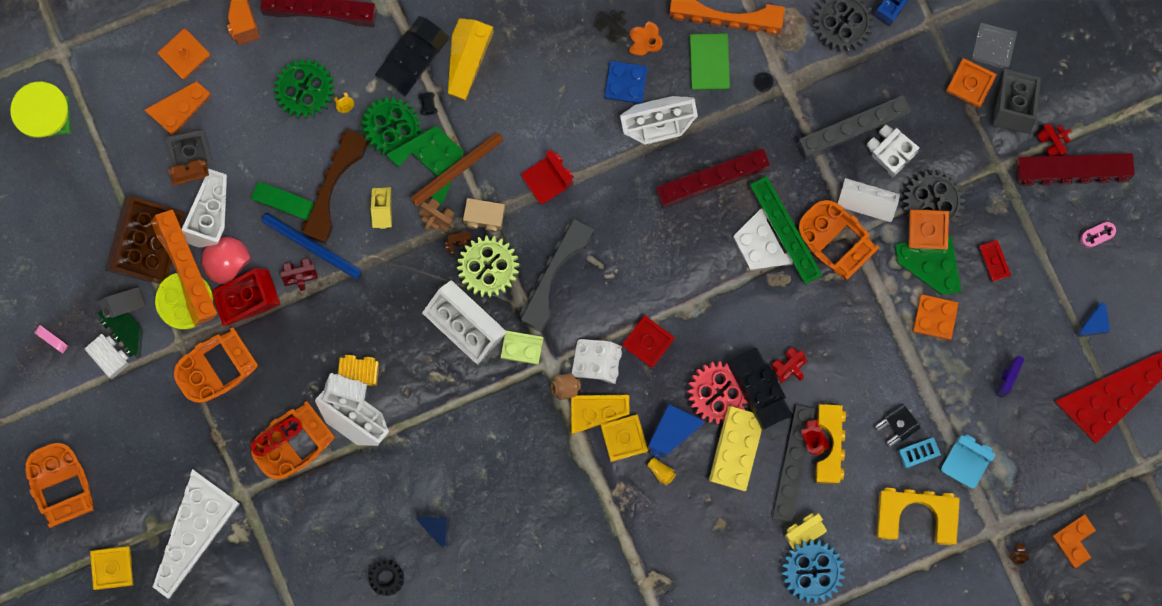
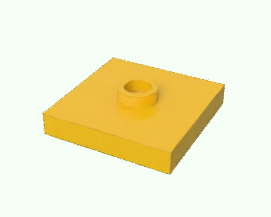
M638 414L600 425L611 462L648 452Z
M130 546L90 551L93 590L134 586Z

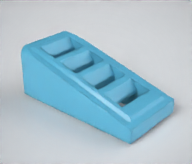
M934 437L897 451L904 469L941 455ZM927 444H931L934 454H930ZM921 446L924 447V450L927 455L926 457H924L922 454V451L920 449ZM913 449L917 450L920 459L917 460ZM906 452H910L913 462L909 461Z

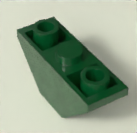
M102 311L98 312V315L101 317L99 319L100 323L106 329L110 327L113 331L111 335L118 343L120 341L123 342L126 346L123 348L130 357L134 355L137 359L140 358L143 329L129 313L113 318L111 316L110 318H105Z

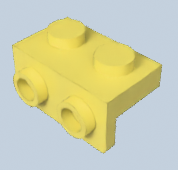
M812 513L803 519L805 523L802 525L794 524L787 529L788 534L784 537L794 552L796 551L795 544L801 548V541L809 544V540H815L827 532L821 522L823 519L820 514L814 516Z

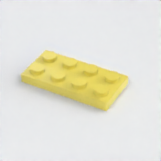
M728 406L709 477L710 482L741 491L747 490L762 432L754 413Z

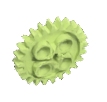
M485 236V241H482L480 237H478V243L471 240V248L465 245L467 252H460L464 259H458L462 266H458L457 270L463 271L459 274V278H465L462 284H469L467 287L468 291L474 288V295L480 291L482 298L485 293H488L489 298H491L494 292L497 297L500 290L506 293V286L512 288L510 281L516 282V278L513 275H518L519 271L514 268L519 267V263L514 262L518 259V256H512L515 250H508L509 243L503 245L502 238L499 242H496L495 236H493L492 241H489L488 236ZM489 249L493 254L491 257L486 258L482 255L483 251ZM497 254H500V257L497 258V259L492 263V261L494 260L495 256H496ZM505 262L507 267L504 270L497 269V264ZM474 263L480 265V269L476 272L470 270V266ZM492 263V269H487L482 277L477 280V276L485 270V264L490 265ZM492 276L494 282L486 284L484 282L485 277Z

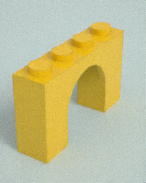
M885 488L884 491L879 492L876 539L897 540L899 518L902 510L910 504H922L928 507L935 517L934 544L957 545L960 498L954 497L955 494L951 493L935 496V492L930 491L916 494L915 490H904V493L896 492L895 488Z

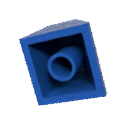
M669 404L648 446L650 455L657 459H661V457L666 458L698 432L704 421Z

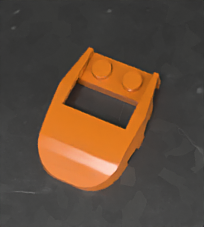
M824 200L816 203L803 215L799 223L801 238L823 265L845 280H848L880 248L872 243L869 239L870 234L860 225L858 219L854 215L851 216L843 207L833 201ZM848 226L861 240L834 265L821 251Z
M231 328V331L220 336L218 334L203 343H199L195 346V349L188 355H184L176 364L174 369L175 381L189 400L198 403L208 402L237 387L259 367L234 328ZM219 344L222 345L241 374L226 385L222 384L204 354Z
M307 401L304 402L305 405L296 410L292 409L280 418L273 420L255 440L285 420L295 417L301 421L304 430L318 448L303 460L288 442L263 457L256 456L251 450L254 461L266 476L273 479L289 477L314 461L335 439V436ZM274 432L271 437L272 441L275 443L280 442L282 434ZM268 437L264 439L267 441L265 444H257L258 448L255 449L256 451H260L262 453L264 451L263 447L267 444L270 446V448L273 446L268 441Z
M53 443L30 454L25 464L26 476L31 488L30 493L35 499L41 514H44L47 518L49 528H54L57 525L94 511L89 482L77 457L67 445ZM78 476L84 493L48 507L42 490Z

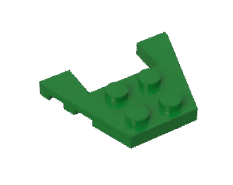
M434 126L387 153L385 157L396 167H400L407 157L412 154L433 175L438 177L461 160L464 151L440 128ZM451 182L430 198L438 201L441 206Z

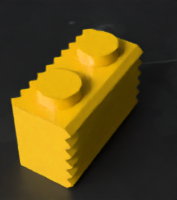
M345 355L344 358H340L338 375L358 380L363 384L366 383L367 386H377L379 362L375 361V358L364 357V360H358L356 356Z

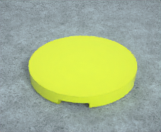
M47 82L29 83L15 94L10 108L11 118L15 126L29 137H50L56 134L66 123L68 118L67 99L61 90L53 84Z
M175 273L168 276L159 285L155 296V306L159 316L166 324L176 329L187 330L197 327L194 326L188 312L178 274ZM203 279L204 284H205V286H206V288H207V291H208V293H209V295H210V298H211V300H212V303H213V294H212V291H211V289H210L208 283Z

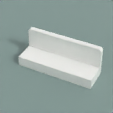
M845 178L837 204L844 209L892 222L900 194Z

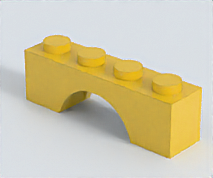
M819 404L817 409L819 427L824 429L830 436L832 448L826 459L816 463L815 484L838 485L840 480H844V468H841V461H844L845 450L841 449L842 441H845V430H842V422L846 421V411H843L842 405Z

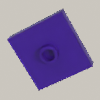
M1019 355L1010 362L1008 369L1004 370L1001 376V385L996 393L997 396L1003 398L1010 393L1024 362L1023 357Z

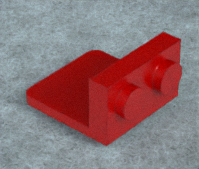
M552 149L545 153L543 160L522 173L523 180L537 201L542 205L573 186V174L569 168L565 169L563 167L561 156L558 153H554Z

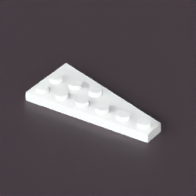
M193 469L170 534L168 545L165 549L162 563L153 584V588L168 599L171 598L240 504Z

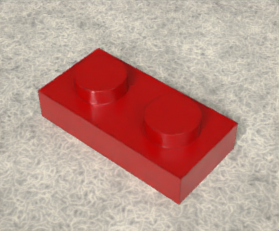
M998 240L979 246L992 283L1011 276Z

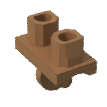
M433 198L427 203L423 202L419 215L423 217L421 221L426 223L425 230L429 231L431 228H434L438 231L440 228L447 233L455 213L447 208L443 213L439 212L437 209L440 204Z

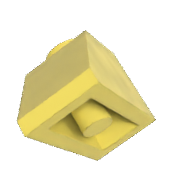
M391 187L372 188L371 217L373 228L384 229L392 227Z

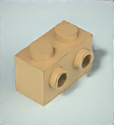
M467 198L463 222L468 228L478 229L479 226L485 227V230L490 232L502 230L505 204Z

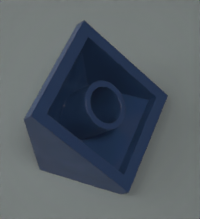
M418 517L416 519L444 550L448 548L449 520L447 517Z

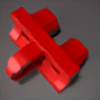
M792 347L785 354L789 359L786 364L780 359L772 364V368L781 383L785 382L791 375H794L799 381L804 378L800 368L808 362L805 358V353L802 350L798 352Z
M818 420L807 421L806 429H802V436L807 444L809 453L811 455H819L823 453L824 449H830L829 442L823 430L819 427Z

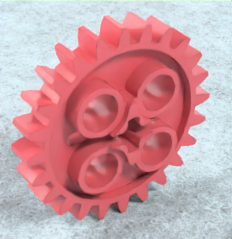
M711 362L710 368L705 364L702 366L703 371L700 369L696 370L698 376H691L694 382L688 383L692 389L688 390L687 393L692 394V397H689L687 400L693 401L690 408H697L694 414L701 413V420L708 417L707 423H711L714 419L717 425L720 419L724 423L728 406L745 410L742 404H747L748 402L744 399L745 396L727 363L722 367V363L718 362L715 367V364ZM717 374L721 375L723 378V382L721 385L715 382V376ZM728 381L731 382L727 388L720 392V396L715 397L706 405V401L717 393L716 390L723 388ZM702 387L708 389L709 395L707 397L701 395ZM729 389H733L735 391L736 395L734 399L729 398ZM716 401L719 402L722 406L720 412H717L714 409V403Z

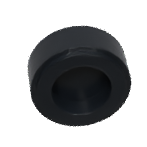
M766 72L758 74L754 81L755 88L760 92H768L774 83L773 77Z

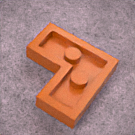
M1084 514L1052 536L1074 569L1091 558L1080 541L1096 530Z

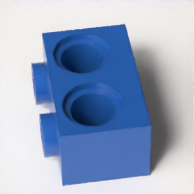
M884 0L877 9L875 17L891 26L909 0Z

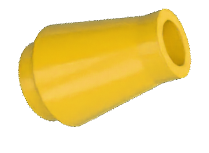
M653 458L647 465L658 481L665 486L671 483L676 476L674 469L658 461L656 458Z

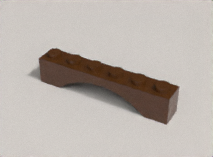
M348 129L345 134H341L339 139L340 147L332 155L331 161L333 163L331 168H327L324 174L326 180L323 185L319 186L316 194L318 196L316 203L313 202L311 215L307 221H304L302 226L304 236L309 239L327 244L333 230L330 217V200L333 189L340 176L351 165L363 159L370 142L369 140L364 141L366 136Z

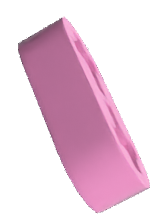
M1104 222L1084 232L1080 242L1085 248H1093L1113 238L1116 234V227L1111 222ZM1104 227L1106 229H1111L1109 236L1107 233L1100 235V232L1104 230ZM1087 235L1089 237L1096 235L1097 238L1092 241L1093 244L1090 241L1086 242Z
M41 325L34 332L61 353H64L69 347Z

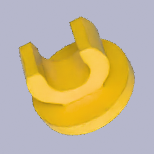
M346 92L343 93V98L339 100L337 97L334 98L336 109L340 113L349 112L354 107L353 99Z

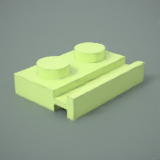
M507 331L504 337L501 359L539 365L543 337Z

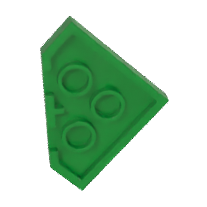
M948 236L947 250L908 248L909 242L894 245L897 264L911 272L913 276L924 284L929 285L941 296L961 293L952 236Z

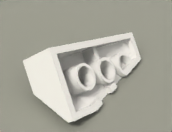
M208 169L209 176H205L182 228L187 244L199 248L217 245L225 229L227 175Z

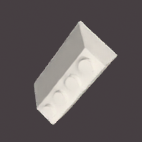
M452 280L437 291L422 312L477 365L495 348L507 333Z

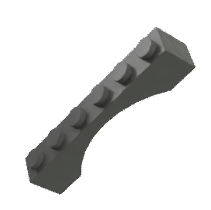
M904 95L803 137L799 139L797 145L804 160L807 161L859 135L904 120L909 117L911 110Z
M573 219L572 223L568 222L564 229L565 237L563 240L559 239L555 249L557 252L555 256H550L546 264L548 267L546 273H541L537 281L539 283L537 290H532L528 298L531 300L528 307L524 306L520 313V317H522L521 323L541 333L550 318L548 296L555 274L569 258L587 248L594 234L593 228Z

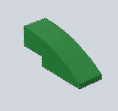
M261 182L257 183L251 197L253 201L260 205L306 221L314 205L311 201Z

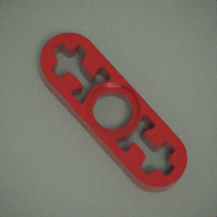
M295 417L285 420L254 440L251 444L252 452L258 457L266 456L299 435L303 429L301 421ZM291 422L294 424L298 423L296 426L297 430H289L287 432L289 436L286 437L285 432L281 428L284 427L287 430L291 427ZM274 432L282 434V440L278 443L272 441L271 437ZM268 437V441L273 446L270 448V446L267 444L263 447L264 451L262 453L260 451H256L255 449L258 448L257 444H265L267 441L264 439Z

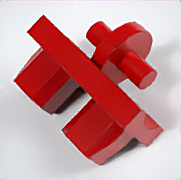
M1047 123L1044 125L1045 128L1037 135L1042 143L1052 138L1055 144L1046 149L1049 155L1059 156L1062 154L1064 156L1069 153L1061 139L1063 138L1066 144L1071 142L1068 135L1072 131L1070 129L1064 131L1060 125L1056 128L1059 132V135H1057L1051 124Z

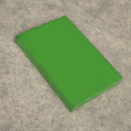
M728 33L690 34L692 91L730 90Z

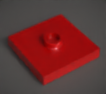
M644 315L621 346L652 369L675 340V337Z

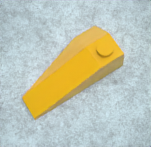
M458 19L451 40L448 94L466 101L494 34L493 26L477 20Z

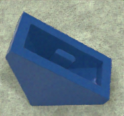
M1104 302L1098 305L1076 334L1078 337L1101 335L1110 332L1107 308Z

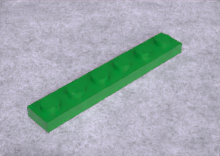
M765 176L750 184L751 190L804 285L822 277V273L768 177Z

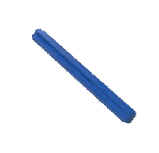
M266 213L262 218V222L351 277L358 279L362 271L272 215Z

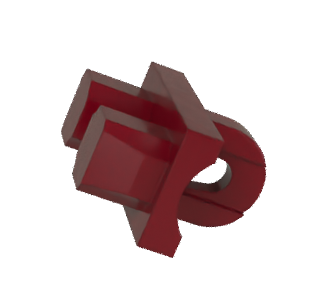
M309 258L300 261L301 267L294 269L292 263L283 264V272H280L284 286L298 284L300 291L306 290L304 282L318 279L314 264L312 265Z

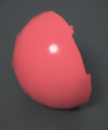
M221 236L217 245L205 247L202 252L201 265L204 273L211 281L218 284H226L237 278L241 269L251 260L248 248L241 241L233 237Z

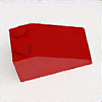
M255 268L212 291L224 327L265 313L281 305L269 269Z

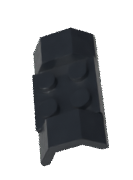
M419 16L388 55L386 61L375 74V77L384 80L402 96L406 97L450 37L427 18Z
M758 348L744 352L727 362L762 431L787 418L793 417L785 401L786 396L769 364L766 365Z

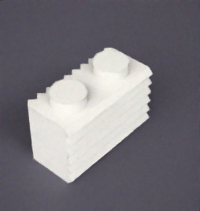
M101 334L85 347V350L110 379H113L130 365L126 361L129 358L122 350L117 351L114 347L116 342L110 336L105 337Z
M331 373L325 384L322 401L359 412L364 403L367 384Z

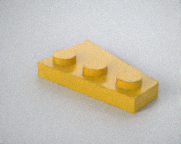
M582 395L571 398L572 435L629 415V395Z

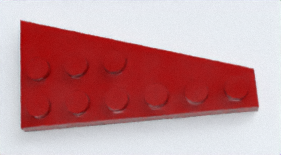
M1162 352L1067 395L1054 403L1096 444L1162 380Z

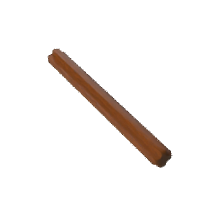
M499 133L492 135L411 197L412 203L415 206L422 204L503 142L502 136Z

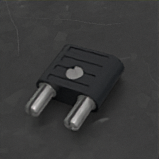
M903 403L885 415L884 420L875 426V428H878L877 431H880L889 425L896 434L886 442L889 444V447L898 441H904L921 428Z

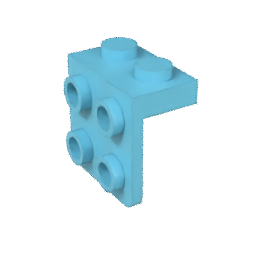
M961 435L956 440L941 467V471L963 485L974 489L996 454L992 452V448L984 444L980 446L975 443L976 440L973 437Z

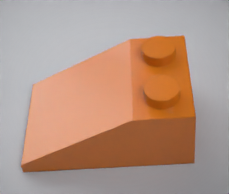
M231 0L228 15L230 24H227V28L233 41L237 40L238 44L241 45L260 39L249 1Z

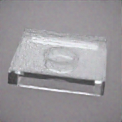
M980 23L971 60L1008 69L1017 32Z

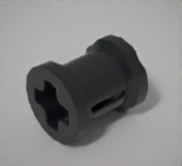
M433 92L418 95L419 100H421V115L423 116L433 115L438 112V109L435 108V94Z

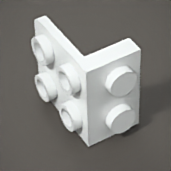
M579 339L576 345L572 374L577 378L599 379L615 384L619 373L618 365L622 356V346L611 341Z

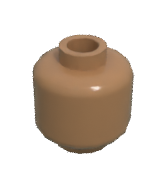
M573 374L557 375L554 381L551 382L552 394L559 400L575 397L581 389L579 379H576Z

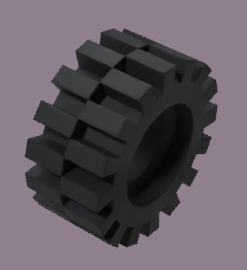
M382 560L375 563L368 574V582L372 590L382 596L396 594L404 584L403 570L398 564L390 560ZM385 570L391 571L394 576L393 582L388 586H384L379 582V575Z

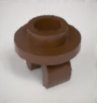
M1017 543L1014 552L1010 554V560L1015 564H1024L1029 560V554L1024 553L1025 544Z

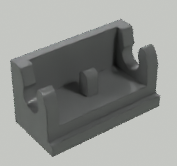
M139 287L107 296L98 301V305H100L105 318H110V316L113 318L146 307Z

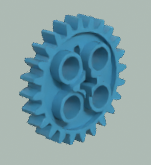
M809 540L807 545L805 541H801V548L795 544L796 551L789 550L791 557H784L788 563L782 564L786 571L781 572V574L787 575L783 582H789L786 589L790 590L793 588L794 590L791 595L799 594L798 600H802L805 597L806 603H809L812 598L813 602L817 603L818 598H820L822 602H825V595L828 598H832L830 592L838 593L835 588L836 585L842 586L839 579H845V577L840 575V572L845 571V568H840L839 565L844 561L837 560L840 553L833 554L834 547L827 549L828 543H824L821 546V540H817L814 545L813 540ZM823 555L826 557L827 562L821 567L818 564V558ZM801 557L807 559V565L804 568H801L798 564V560ZM812 566L814 569H830V572L814 573V577L813 574L809 573L796 574L798 570H812ZM822 575L828 578V583L825 586H821L819 583V578ZM804 576L809 580V584L806 587L800 585V579Z

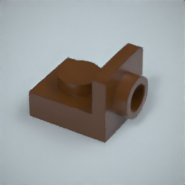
M470 231L447 235L448 241H445L446 252H450L451 257L455 256L453 245H457V247L467 246L468 242L472 240Z

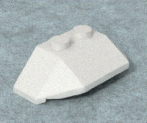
M670 96L637 104L620 115L623 133L643 144L682 136L698 117L695 99Z
M324 390L315 400L325 422L356 445L378 446L389 433L383 414L366 401H364L358 412L322 401Z

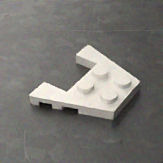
M762 208L733 236L750 271L793 265L788 254H784Z

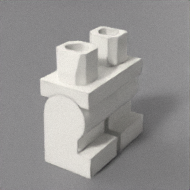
M885 125L879 131V134L885 140L880 143L873 137L867 143V147L872 152V157L893 178L918 153L919 147L897 128L893 130L888 125Z

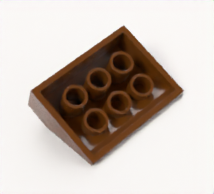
M134 196L125 197L105 271L161 284L169 276L172 261L163 245L157 239L151 221L155 215L172 210L173 208ZM173 209L181 227L185 212Z

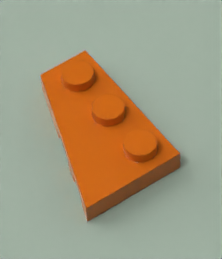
M196 81L144 111L173 136L209 99L211 93Z

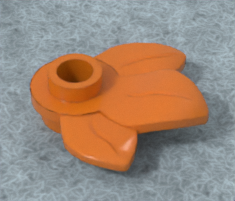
M648 21L644 28L635 27L629 31L631 39L635 42L629 49L631 54L643 56L648 52H658L662 48L663 40L659 36V29L656 24ZM656 40L655 44H650L651 41Z

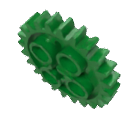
M301 58L300 63H297L294 59V65L291 66L289 63H286L288 69L281 68L283 74H276L279 81H274V85L277 86V88L273 89L274 93H277L275 99L280 100L278 105L279 107L284 106L283 111L285 113L290 110L289 115L291 117L296 113L298 119H300L301 115L308 119V114L315 118V112L322 114L321 108L328 109L326 102L332 103L329 96H335L334 92L330 91L335 89V85L330 83L334 79L333 77H328L331 74L329 70L324 72L325 65L319 67L318 61L312 64V60L309 58L307 63H305L304 59ZM298 73L305 74L303 79H295ZM315 81L322 82L318 88L312 87V84ZM305 86H307L308 90L304 89L302 92L301 87L305 88ZM289 90H296L294 96H287ZM306 98H313L311 104H304Z
M384 97L382 101L377 99L375 103L372 102L369 106L370 108L364 111L366 114L362 116V119L365 121L360 126L365 128L361 133L367 134L364 141L370 140L368 147L374 145V152L381 150V156H383L385 152L389 153L419 136L418 133L422 131L421 128L417 127L421 124V121H416L419 114H412L414 107L408 109V102L402 105V99L395 102L394 97L390 101H388L387 97ZM392 112L398 115V119L392 116ZM375 119L380 120L382 125H378ZM388 126L391 127V128H389L388 130L384 131V132L381 133V134H378V133H377V132H380V131L385 130ZM400 129L405 130L407 135L402 134ZM384 136L389 137L391 142H387Z

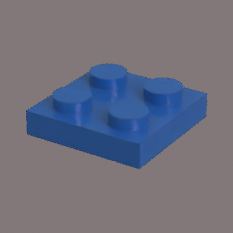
M610 61L605 99L641 104L648 66Z

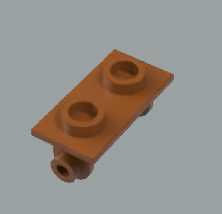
M200 158L188 162V169L185 168L184 163L168 169L172 186L182 185L188 181L199 180L209 176L208 165L205 159L201 160Z

